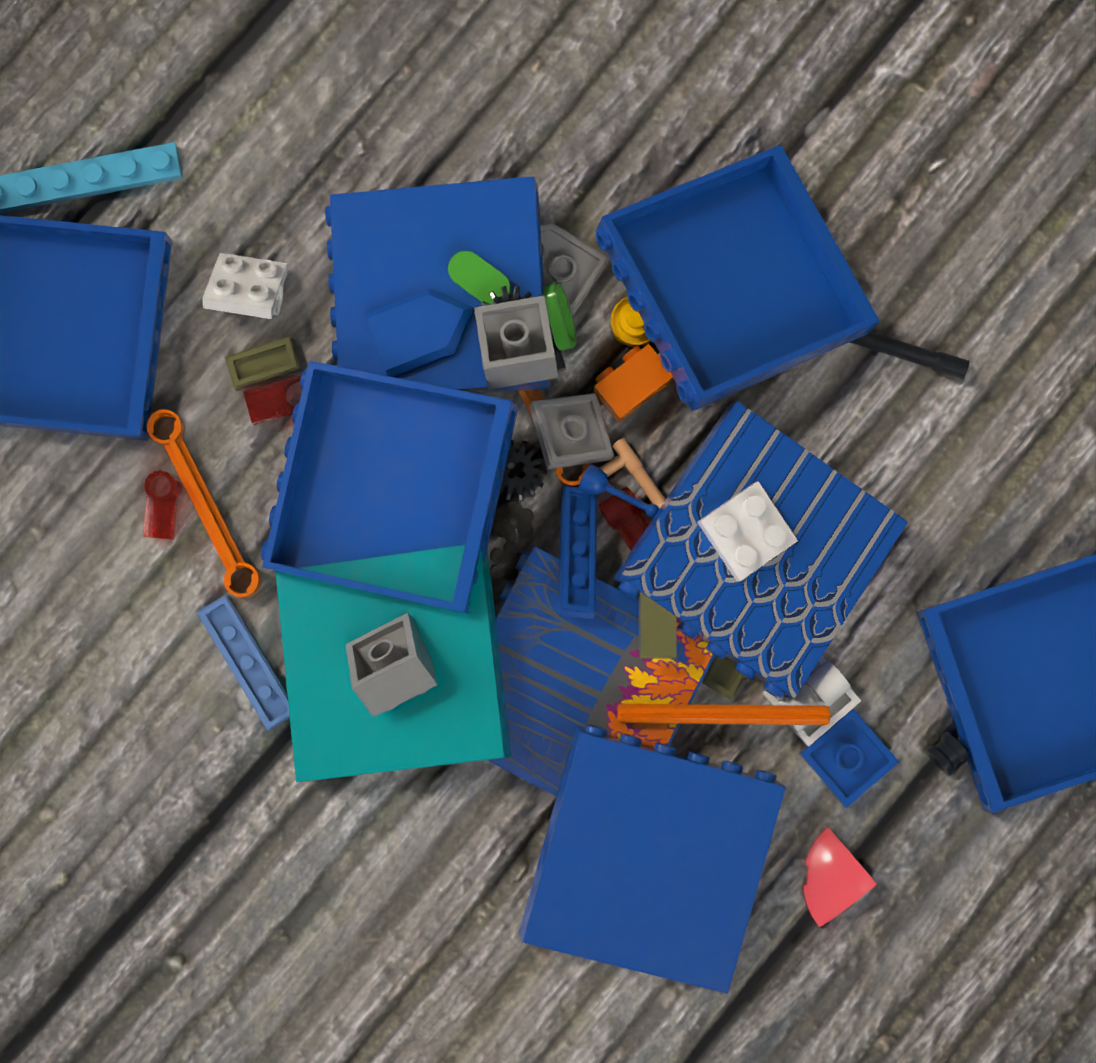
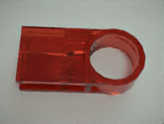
M295 376L243 391L251 423L257 425L293 415L295 406L287 402L286 393L291 385L300 383L301 377Z

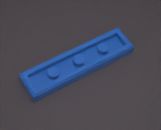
M563 485L561 490L558 616L593 619L596 614L597 495H591L580 490L579 487Z

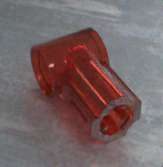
M162 470L154 471L147 476L144 483L146 504L143 537L175 540L178 497L182 490L181 482L172 473ZM166 477L170 481L171 488L168 494L160 496L157 494L155 486L159 479Z
M627 486L620 490L636 498ZM612 495L599 503L598 508L614 531L617 530L631 552L649 524L642 514V509Z

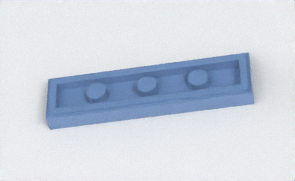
M229 595L222 596L196 612L267 731L290 719L287 691Z

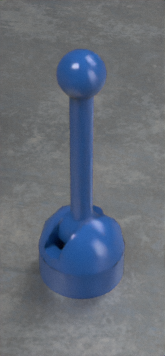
M590 465L580 481V490L591 495L607 491L646 511L650 518H654L659 510V507L655 504L648 505L610 486L607 474L594 465Z

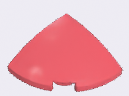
M826 827L815 839L806 856L804 864L808 866L806 884L802 885L808 910L819 927L846 910L877 885L829 827Z

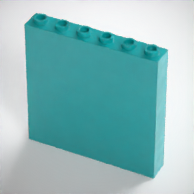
M465 545L302 567L300 569L453 602ZM488 548L485 561L482 559V550H480L476 567L479 576L477 584L472 585L468 606L471 607L470 614L275 571L296 782L511 757ZM409 613L433 662L437 685L425 693L416 695L398 704L395 708L373 717L352 689L346 644Z

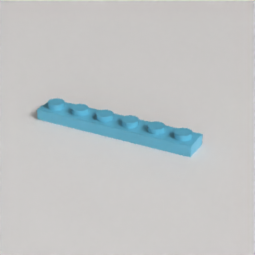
M173 142L0 175V214L183 179L178 147Z

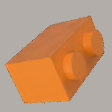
M649 344L642 349L639 346L634 347L622 357L624 363L615 370L609 367L595 378L597 384L594 386L593 392L596 393V396L618 423L672 383L674 379L671 372H667L664 369L660 357Z

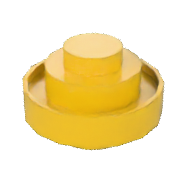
M628 297L623 298L615 305L611 314L610 327L614 336L621 343L629 347H641L649 344L651 341L645 333L644 322L639 312L632 309Z

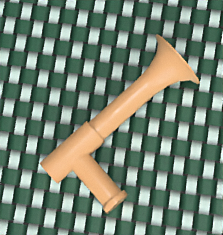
M626 439L618 440L612 445L617 456L599 468L609 477L625 466L637 480L652 504L657 505L660 509L666 499L644 469V465Z

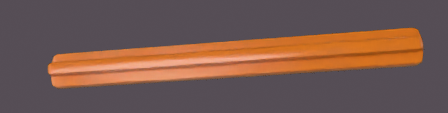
M619 704L617 707V720L619 723L828 725L830 723V708L822 705Z

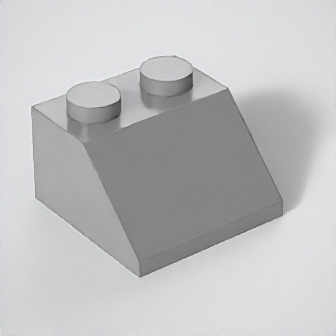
M545 296L474 308L483 368L489 390L558 378Z
M409 613L346 644L352 689L373 717L391 710L398 704L416 695L423 694L437 685L433 662Z

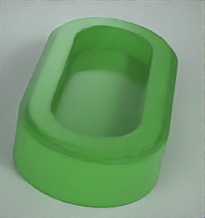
M461 251L450 259L448 264L450 278L456 285L479 302L485 301L492 304L493 299L489 293L494 291L498 297L502 296V286H506L508 294H512V287L507 277L475 253Z
M558 282L545 284L543 296H545L549 324L555 344L560 351L573 349L576 345V330L564 288Z

